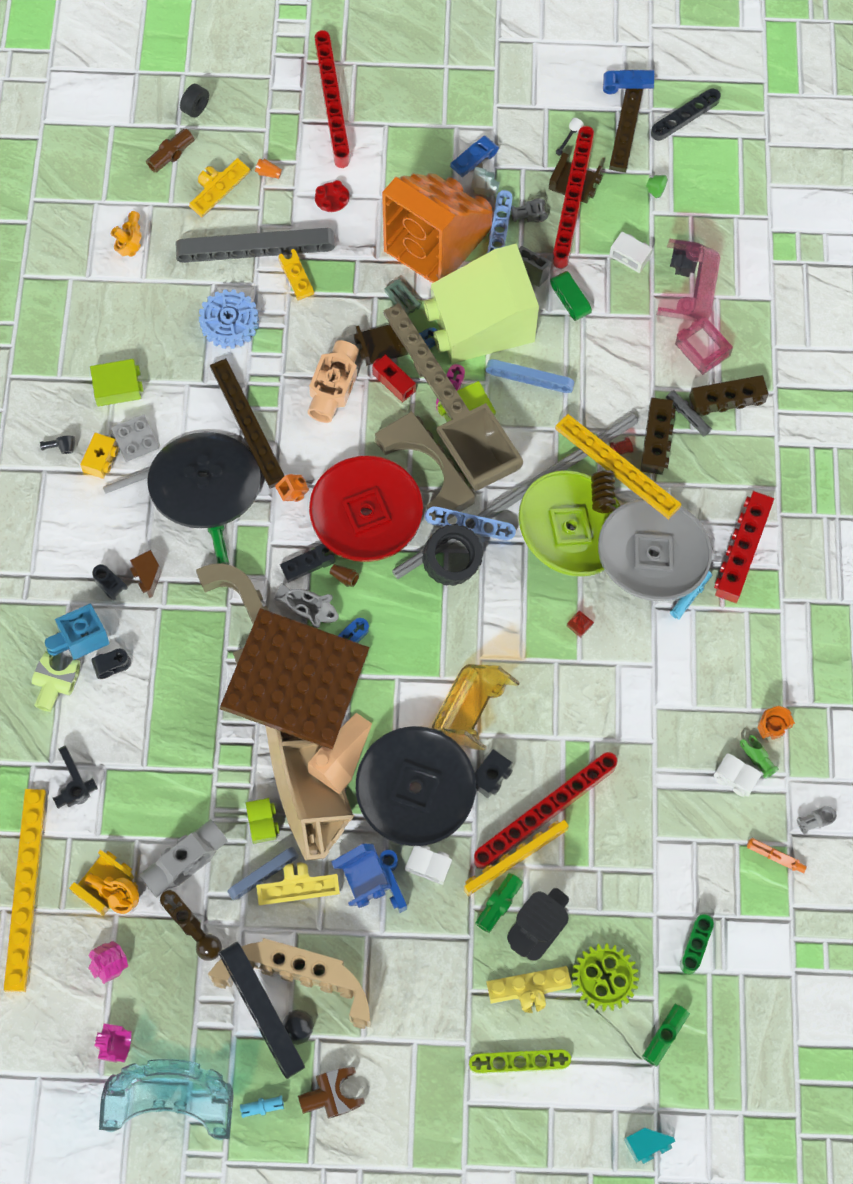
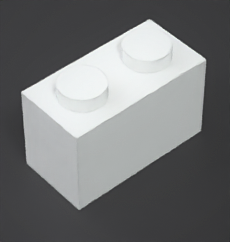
M621 232L611 246L609 256L640 273L651 258L653 248L646 243L638 241L632 235Z

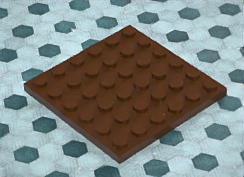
M260 608L220 705V710L333 750L370 647Z

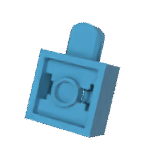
M91 603L56 618L55 622L59 633L45 639V646L50 655L55 656L69 650L73 660L110 644L106 630Z

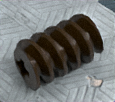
M599 471L591 476L592 509L598 513H610L616 509L613 506L616 504V500L613 499L616 495L613 492L615 491V486L613 485L615 483L613 479L615 474L612 471Z

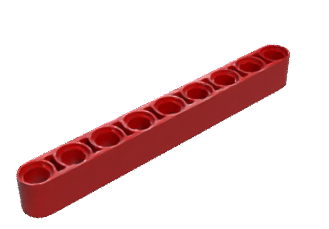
M320 30L315 34V49L333 158L338 168H346L350 163L349 146L331 40L327 31Z
M583 126L579 129L553 251V264L559 269L568 266L593 147L594 130L589 126Z
M611 752L602 754L479 847L474 854L475 866L479 869H484L495 863L612 774L618 762L616 755ZM609 760L612 762L613 766L606 767L603 764V761ZM595 772L597 778L592 779L588 777L587 773ZM578 783L582 786V789L574 790L572 784ZM564 795L567 800L559 802L556 797ZM548 807L551 813L544 814L541 812V808ZM531 818L536 824L528 826L525 820ZM512 830H516L519 832L520 836L518 838H512L509 835V832ZM496 842H500L504 845V848L496 850L493 845ZM480 854H484L488 857V860L480 862L477 857Z

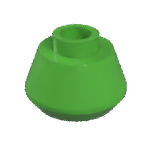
M654 175L647 182L648 192L655 198H660L665 190L668 181L666 175Z

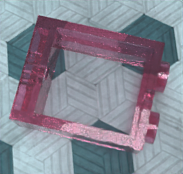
M706 316L701 320H695L689 328L679 331L675 345L702 375L729 358L733 350V346ZM702 328L720 347V349L705 359L687 340Z

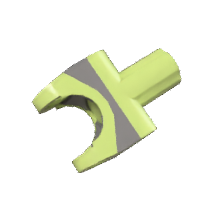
M47 651L43 654L32 677V684L42 687L35 702V707L51 712L58 693L69 696L72 694L80 671L79 660H73L62 671H55L52 669L54 656L50 655Z

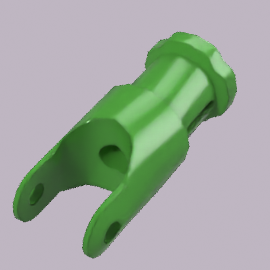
M754 735L749 736V741L753 747L746 740L742 739L740 741L741 747L752 763L759 767L765 779L779 770L771 762L769 754Z

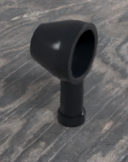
M61 436L56 438V440L40 441V448L43 451L58 447L61 454H71L75 447V437Z

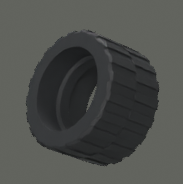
M458 524L445 525L437 529L427 540L422 551V563L424 564L425 571H427L430 578L446 586H456L469 580L479 569L483 557V546L480 543L479 537L471 529ZM448 538L456 539L465 545L469 552V563L465 569L460 572H450L440 566L435 556V550L442 540Z

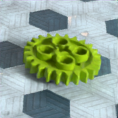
M608 943L605 944L604 949L601 948L600 944H597L596 950L591 946L589 947V954L585 951L582 952L584 959L577 958L576 961L580 965L573 966V969L578 972L571 975V977L577 979L572 983V986L579 987L575 994L582 993L580 1001L587 999V1007L593 1003L595 1011L598 1006H601L602 1012H605L606 1007L609 1006L611 1012H613L614 1005L621 1009V1001L628 1004L627 996L630 998L634 997L631 990L638 989L633 984L639 981V978L634 977L638 973V969H632L636 962L628 961L631 956L630 954L625 957L623 956L624 949L617 952L616 945L611 950ZM606 959L613 960L615 967L607 968L604 961ZM596 961H599L604 975L610 976L608 979V983L614 990L615 994H612L610 992V988L608 986L607 981L605 979L601 980L603 974L598 965L596 964ZM586 969H595L597 976L589 977L586 974ZM614 979H623L624 986L617 987L614 984ZM603 987L606 990V995H597L596 988Z

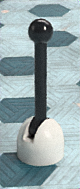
M572 118L569 124L570 133L561 147L556 150L558 156L562 155V150L573 133H578L579 129L584 126L580 119Z

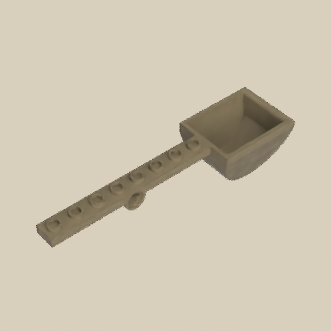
M400 303L383 310L385 318L414 361V366L419 376L425 378L450 417V421L437 427V432L475 492L518 471L523 465V459L488 405L483 404L469 411Z

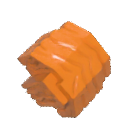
M775 706L764 711L757 728L762 739L766 737L778 739L785 734V730L792 728L795 722L789 709Z

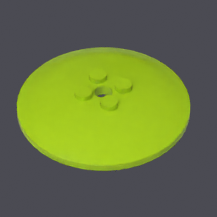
M555 471L543 475L534 481L522 497L519 506V526L528 548L546 566L570 576H591L604 571L598 552V539L604 522L612 512L598 513L592 509L591 477L574 471ZM615 497L613 499L616 500V504L613 506L617 509L621 505ZM566 523L573 525L574 530H569Z

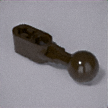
M172 890L164 891L160 896L161 905L187 936H192L196 941L197 955L205 961L215 960L219 956L218 952L222 950L219 938L211 934H205L201 929L200 921L176 892ZM168 895L170 897L175 896L173 901L177 906H179L175 910L171 904H165L167 902L166 897ZM185 910L188 912V919L181 922L178 920L177 915L180 911Z

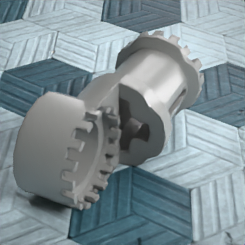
M824 806L812 811V814L803 818L798 817L796 820L797 824L800 825V830L805 835L809 830L816 827L821 828L831 825L836 820L837 814L832 807ZM822 812H831L832 820L825 821L822 818Z

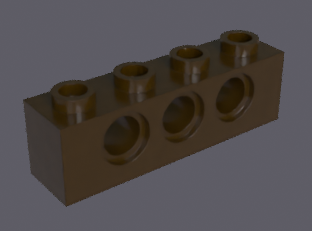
M760 375L691 388L689 398L693 410L698 415L705 416L712 412L718 411L722 413L733 408L743 409L750 405L760 406L766 403L769 393L764 377Z
M651 397L641 472L663 475L664 468L668 469L669 457H666V453L670 452L671 441L668 438L669 435H672L674 426L670 422L671 419H674L676 408H673V400ZM657 418H662L665 421H659ZM659 434L662 438H657L655 435ZM653 451H658L660 454L656 455Z

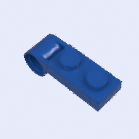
M654 70L607 71L603 74V92L615 94L618 92V89H654Z
M483 136L452 161L450 167L463 178L485 158H493L498 152L499 146L487 136Z
M385 850L380 854L379 859L391 885L389 890L392 897L389 899L393 908H398L399 913L407 910V904L392 873L397 868L398 858L394 851ZM386 857H391V858H393V859H394L393 864H391V865H386V864H384V863H383L384 858H386Z

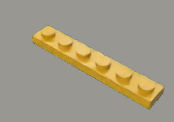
M558 820L548 827V831L537 833L532 837L533 841L527 845L525 842L520 844L515 849L516 852L511 855L505 854L499 859L498 864L487 866L482 870L483 874L477 878L476 876L469 878L464 886L467 896L469 897L565 833L569 825L565 820L560 823Z

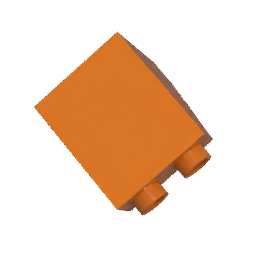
M413 173L411 176L395 177L382 192L384 252L432 283L456 271L492 228L493 212L491 204L481 196L472 198L463 193L461 184L451 177L444 180L436 174L428 173L425 176Z

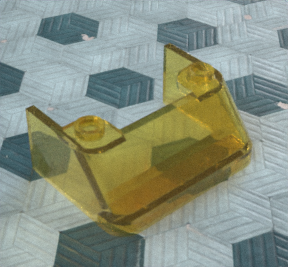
M475 664L464 666L432 724V729L448 735L459 745L467 749L486 750L487 746L479 741V733L474 728L489 699L501 696L505 691L506 685L519 686L520 682L500 666Z

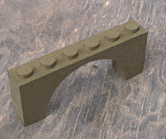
M412 411L375 433V442L384 455L398 450H416L427 454L439 465L444 476V483L436 498L427 504V510L431 507H440L462 512L475 503L476 494L473 488L466 485L462 473L455 470L453 461L450 458H446L441 445L434 442L432 433L423 427L421 418L415 416ZM436 511L429 513V516H432V520L442 518L441 523H443L444 512L442 516L436 515ZM450 514V515L447 517V520H449L450 518L454 517L455 515Z

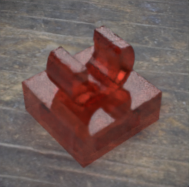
M579 610L566 626L582 638L593 626L594 622Z

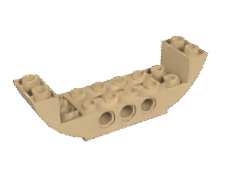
M263 938L262 942L241 946L253 969H260L262 974L273 976L274 973L280 975L281 979L293 982V979L300 981L301 985L310 988L313 985L319 986L321 991L332 993L333 991L340 992V996L352 999L354 996L349 1014L350 1022L353 1023L354 1027L365 1029L366 1026L371 1027L366 995L359 981L344 967L342 960ZM220 959L208 973V976L212 983H214V986L226 989V986L232 987L233 981ZM278 959H285L282 964H276ZM299 964L305 965L302 970L295 969ZM318 970L325 971L321 976L315 975Z

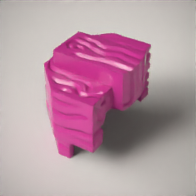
M114 941L104 943L94 948V950L92 949L88 955L92 960L88 967L91 970L90 972L94 978L99 977L103 984L119 977L122 971L128 967L125 953L120 945Z
M104 1023L102 1032H97L96 1043L94 1044L100 1050L98 1059L114 1063L120 1061L125 1063L131 1045L132 1031L125 1030L122 1026Z

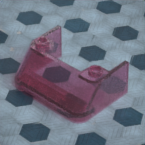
M669 238L667 248L686 250V256L689 260L699 262L694 296L681 298L677 303L676 310L658 307L656 315L705 322L712 313L720 255L716 250L700 243Z

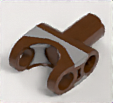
M355 1067L336 1069L316 1076L319 1089L298 1095L302 1113L305 1114L324 1107L327 1118L330 1119L349 1113L364 1105V1098L349 1099L345 1098L340 1092L343 1081L348 1079L349 1076L356 1074Z

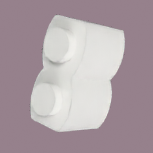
M727 753L716 770L714 777L719 784L731 786L737 795L749 797L762 773Z
M414 846L405 870L443 885L452 859L449 858L447 853L441 851L434 853L430 851L431 848L428 846Z

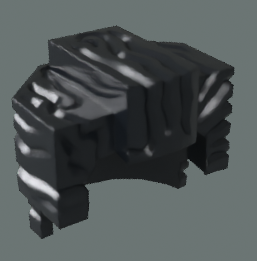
M674 245L670 267L676 269L675 275L689 277L690 273H695L700 252L697 251V248Z

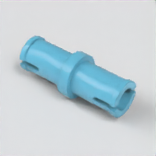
M280 1095L269 1099L259 1098L255 1102L240 1104L242 1118L257 1114L263 1116L266 1115V1112L283 1110V1097Z

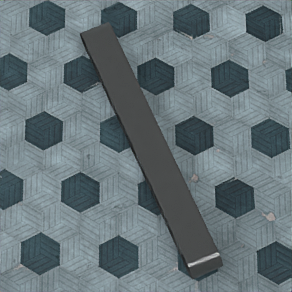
M315 228L179 239L175 243L176 260L188 263L277 256L279 254L290 255L292 254V249H295L297 254L328 252L335 248L334 231L331 228Z

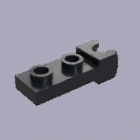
M322 543L314 547L315 549L279 565L289 583L322 567L325 568L334 564V556L332 554L324 556L325 553L329 552V549Z

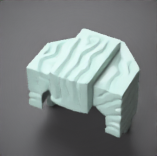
M475 167L471 189L476 194L496 196L500 182L494 180L495 172H487L486 169Z

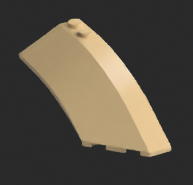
M266 726L273 772L282 806L292 833L305 860L324 859L330 852L329 850L333 844L337 842L344 832L347 824L355 816L352 813L345 790L339 795L308 772V762L322 747L321 745Z

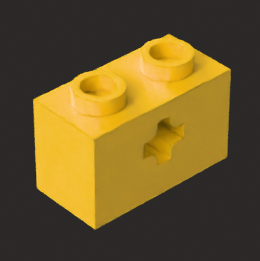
M94 433L80 464L84 473L102 479L105 478L106 473H109L111 470L113 458L119 452L116 439Z

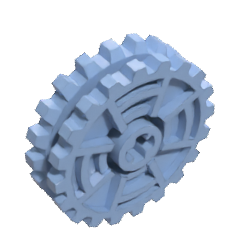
M227 289L223 290V293L217 291L215 296L207 297L208 301L202 303L203 309L199 310V315H201L199 317L200 327L203 336H207L208 342L213 341L214 346L221 345L223 349L230 346L231 349H234L235 345L244 346L243 342H250V337L256 335L255 329L259 327L257 323L259 321L258 311L255 302H251L250 296L245 297L244 292L236 293V290L233 289L231 292H228Z

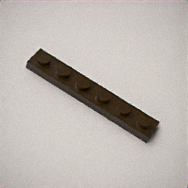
M643 89L625 90L609 170L626 173Z

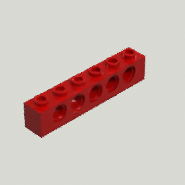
M756 491L752 492L751 497H746L743 507H746L745 513L741 512L737 522L741 525L739 529L735 528L732 539L735 540L734 544H729L726 555L729 556L728 561H723L720 572L723 573L722 577L717 578L714 588L717 589L715 596L737 604L775 498ZM751 512H757L759 516H754ZM745 528H751L753 532H748ZM739 544H744L747 548H741ZM733 560L740 561L741 565H736ZM727 577H733L736 581H729Z

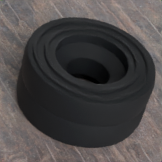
M191 84L181 98L180 110L190 117H198L207 106L209 91L198 84Z

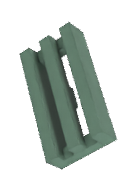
M399 279L384 288L385 293L395 305L400 303L407 316H409L410 312H415L416 308H420L421 304ZM396 286H398L400 290L406 295V297L412 302V306L405 299V297L397 290Z

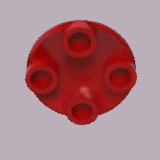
M339 180L318 186L315 190V203L321 210L326 212L340 211L348 204L350 199L348 189Z

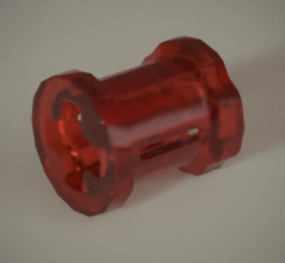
M625 437L624 440L617 443H610V447L619 455L633 452V445L629 437Z

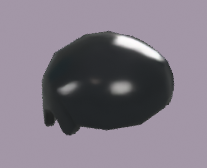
M293 1010L283 1020V1025L293 1044L299 1045L309 1040L313 1032L314 1023L312 1017L306 1011Z

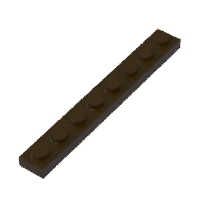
M227 359L215 362L210 365V369L259 465L269 489H271L285 475Z

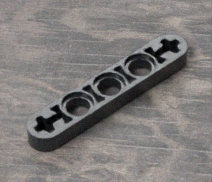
M714 88L708 89L655 123L651 129V137L657 141L667 138L718 105L721 93ZM700 103L704 107L698 109L695 107V104ZM688 112L690 116L683 117L681 113ZM673 120L677 125L671 126L668 124V121Z

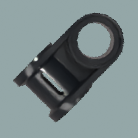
M99 564L93 568L92 575L95 583L112 601L116 600L115 597L120 592L128 589L127 585L107 566ZM100 573H106L104 578L97 577Z
M121 648L97 655L91 659L97 679L108 678L116 673L126 671L131 666L130 657Z

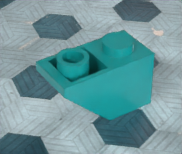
M643 1128L624 1139L635 1162L642 1161L643 1164L654 1159L652 1154L659 1150L661 1154L673 1148L671 1144L676 1142L674 1137L647 1128Z

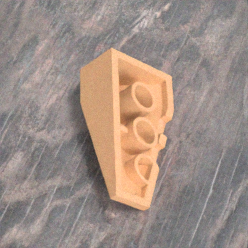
M355 713L340 728L333 750L322 746L308 762V772L340 795L353 778L372 723L358 713Z

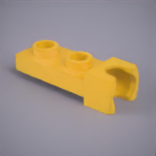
M292 249L290 259H286L283 254H279L278 260L298 301L314 295V290L302 267L296 250Z

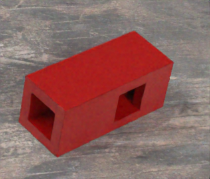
M387 355L375 360L372 366L373 375L402 403L416 392V383Z

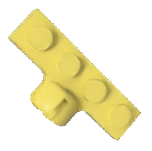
M303 862L297 863L298 875H295L294 866L291 863L284 866L283 881L256 885L259 905L340 894L337 874L310 877L308 866Z
M567 966L486 981L491 1004L518 999L522 1010L526 1013H533L532 1003L535 1004L536 1012L543 1010L546 1006L544 996L546 993L572 988Z

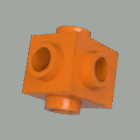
M285 475L275 485L283 501L298 502L309 491L302 475Z

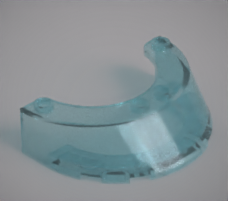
M177 1059L148 1060L147 1064L140 1066L133 1063L121 1068V1073L117 1075L112 1074L107 1079L100 1102L99 1130L115 1132L135 1116L148 1112L170 1111L195 1118L204 1125L209 1136L216 1140L230 1139L234 1098L233 1088L230 1083H226L223 1080V1075L213 1069L208 1071L202 1069L200 1064Z

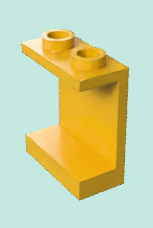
M100 849L98 860L78 884L73 882L69 889L104 916L110 907L105 900L101 899L99 891L85 885V882H87L85 881L86 877L90 873L101 879L109 876L113 879L122 877L132 881L135 877L131 873L132 868L124 862L120 865L115 861L117 859L115 855L109 851L105 853Z

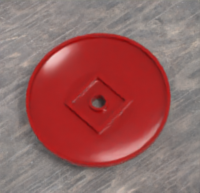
M357 456L338 462L319 478L311 493L309 514L317 537L330 551L349 560L371 562L395 555L412 541L421 524L423 502L415 480L400 465L382 457ZM364 508H369L372 512L369 515H363L361 511Z

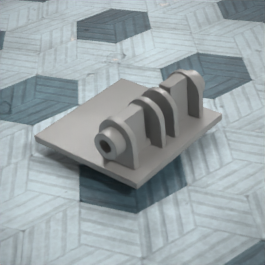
M144 414L111 427L113 432L111 438L116 439L126 462L159 449Z

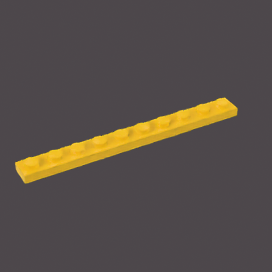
M25 789L4 980L5 992H26L46 800L45 789Z

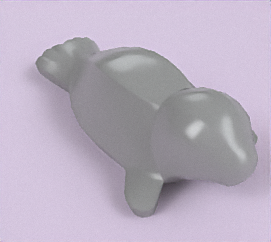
M281 584L274 599L276 601H285L293 612L309 619L314 628H319L320 622L331 623L339 618L335 607L330 604V601L333 599V596L330 594L319 596L305 589L290 590L285 584Z

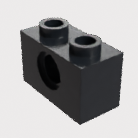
M493 749L475 772L476 790L487 798L491 794L496 795L501 788V781L503 779L507 780L512 774L513 762ZM490 771H494L497 773L498 776L496 778H490L488 777L487 773Z

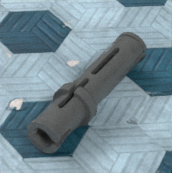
M672 390L666 396L667 400H673V406L676 408V411L681 413L703 437L711 432L712 428L689 406L687 400L684 401L675 390Z

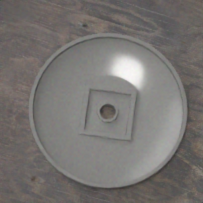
M633 500L618 507L609 515L602 526L598 539L600 561L608 576L627 593L645 600L671 601L690 594L704 581L711 566L712 546L709 536L701 522L683 507L668 520L645 500ZM649 551H656L658 553V556H651L649 554Z

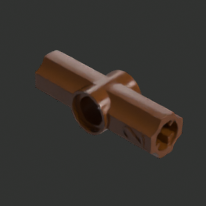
M182 129L171 140L165 139L160 144L159 150L146 160V164L153 172H158L170 161H177L182 151L195 141L193 135L188 129Z

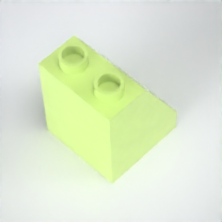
M517 243L494 249L432 283L431 299L423 301L427 320L429 322L437 320L440 329L434 331L437 350L439 353L447 351L451 364L535 342L539 304Z

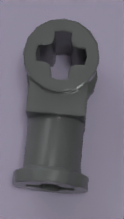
M538 198L525 202V206H511L513 222L527 218V222L545 221L548 218V214L544 209L545 200Z

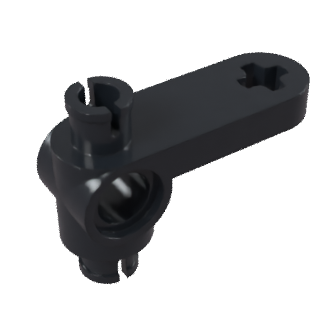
M64 745L58 748L73 781L60 790V795L52 797L58 809L66 804L68 807L75 804H83L91 797L89 793L98 789L93 778L86 782L83 781L69 750ZM82 789L80 795L73 796L74 790Z

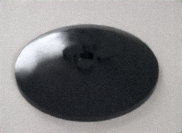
M200 432L182 436L166 445L154 458L149 468L147 483L149 495L154 506L167 519L190 528H213L234 521L251 507L260 489L261 476L259 465L253 453L243 443L224 434ZM202 472L208 473L206 477L199 476Z
M403 727L380 737L364 754L356 775V798L365 820L378 834L400 845L427 846L451 836L467 819L475 800V773L466 752L448 735L428 727ZM413 782L421 785V790L417 793L410 790V785Z

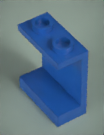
M361 844L331 861L334 869H343L355 899L348 902L349 906L362 908L370 903L369 900L381 898L386 895L385 891L391 889L373 844Z

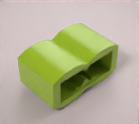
M269 798L245 802L252 843L257 844L277 840L276 834L280 833L278 822H273L272 815L276 814L274 802L270 803Z

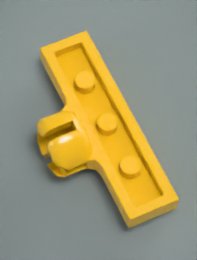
M237 158L223 172H218L212 166H207L205 168L207 171H202L199 174L198 183L204 187V190L189 203V207L200 217L203 218L250 173V168Z

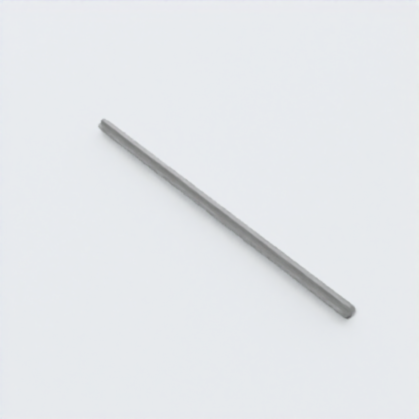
M631 414L597 437L607 444L636 425L638 419L634 414ZM577 449L476 516L492 519L521 500L526 490L538 478L551 472L565 471L588 455L581 449ZM473 519L465 522L467 528L473 529L475 522ZM451 538L442 540L436 547L435 555L458 540ZM422 551L392 570L396 579H400L423 564Z

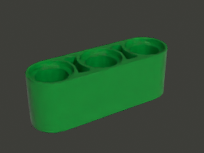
M568 271L550 278L553 290L574 321L592 313L588 300Z
M700 915L693 923L679 965L685 974H693L701 965L714 927V921L709 915ZM705 921L708 924V929H701L698 922ZM692 940L700 941L701 949L694 948ZM685 960H693L695 963V967H687L685 964Z

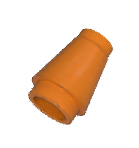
M264 158L263 160H258L255 172L260 176L279 179L282 169Z

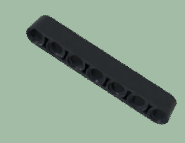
M235 942L218 952L284 1077L289 1079L305 1069L299 1053L241 945Z

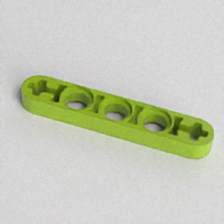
M562 1049L474 1054L470 1058L469 1069L475 1074L563 1070L569 1067L571 1055L568 1051ZM549 1054H553L552 1059L559 1058V1055L563 1054L567 1061L564 1062V1065H560L559 1061H555L553 1066H549L551 1060ZM538 1055L545 1056L547 1059L546 1065L542 1067L536 1065L535 1057ZM486 1057H490L489 1064L491 1070H487V1065H482L480 1070H477L476 1066H472L476 1058H480V1062H487ZM496 1057H501L505 1060L503 1068L497 1069L494 1067L493 1060ZM515 1057H524L526 1065L522 1068L515 1066Z

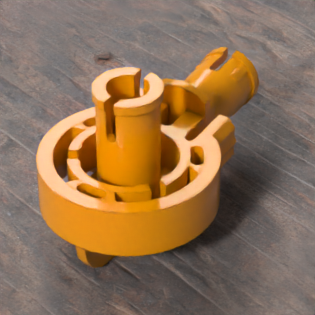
M136 211L129 212L128 220L122 225V229L116 226L110 233L111 236L116 238L114 250L121 256L128 255L133 257L141 247L139 242L142 234L138 224L140 214Z
M92 873L86 877L85 881L87 882H85V885L99 891L101 899L105 900L113 911L119 914H126L138 905L139 887L135 882L122 877L113 879L108 876L105 879H101Z

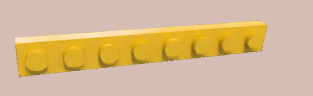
M569 414L555 426L559 433L604 469L614 472V477L668 520L681 508V503Z

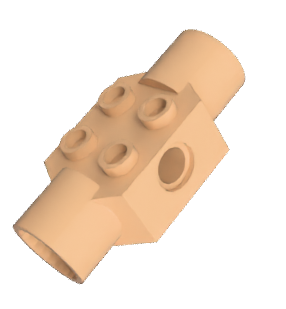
M338 340L335 342L330 354L321 355L309 385L310 396L313 399L309 406L308 414L313 419L323 423H330L336 409L345 407L357 377L355 361L359 349L354 344Z

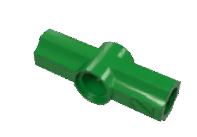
M508 873L498 890H495L487 901L486 908L482 911L475 924L490 934L500 917L504 916L511 906L512 899L522 887L523 881L516 875Z
M675 1003L641 1057L657 1067L672 1042L676 1039L690 1013ZM662 1030H667L670 1032V1040H664L662 1038Z

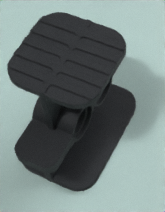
M553 888L548 895L541 891L533 893L518 912L517 922L508 932L507 940L511 949L521 957H526L532 961L539 960L568 923L569 917L565 906L569 902V897L558 888Z

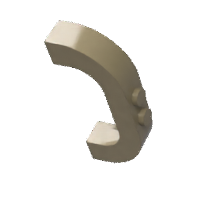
M210 564L196 569L198 579L205 593L218 587H229L235 590L240 595L252 624H254L260 608L269 611L267 606L263 607L261 603L263 597L260 590H255L249 577L240 569L228 564ZM243 648L233 652L236 664L239 661Z

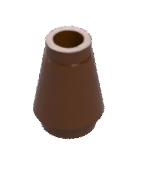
M336 564L330 569V575L346 587H354L358 582L359 573L354 569Z

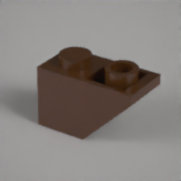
M149 550L130 560L132 564L130 571L134 578H139L140 583L138 585L142 593H147L149 598H151L158 584L161 569L152 551Z

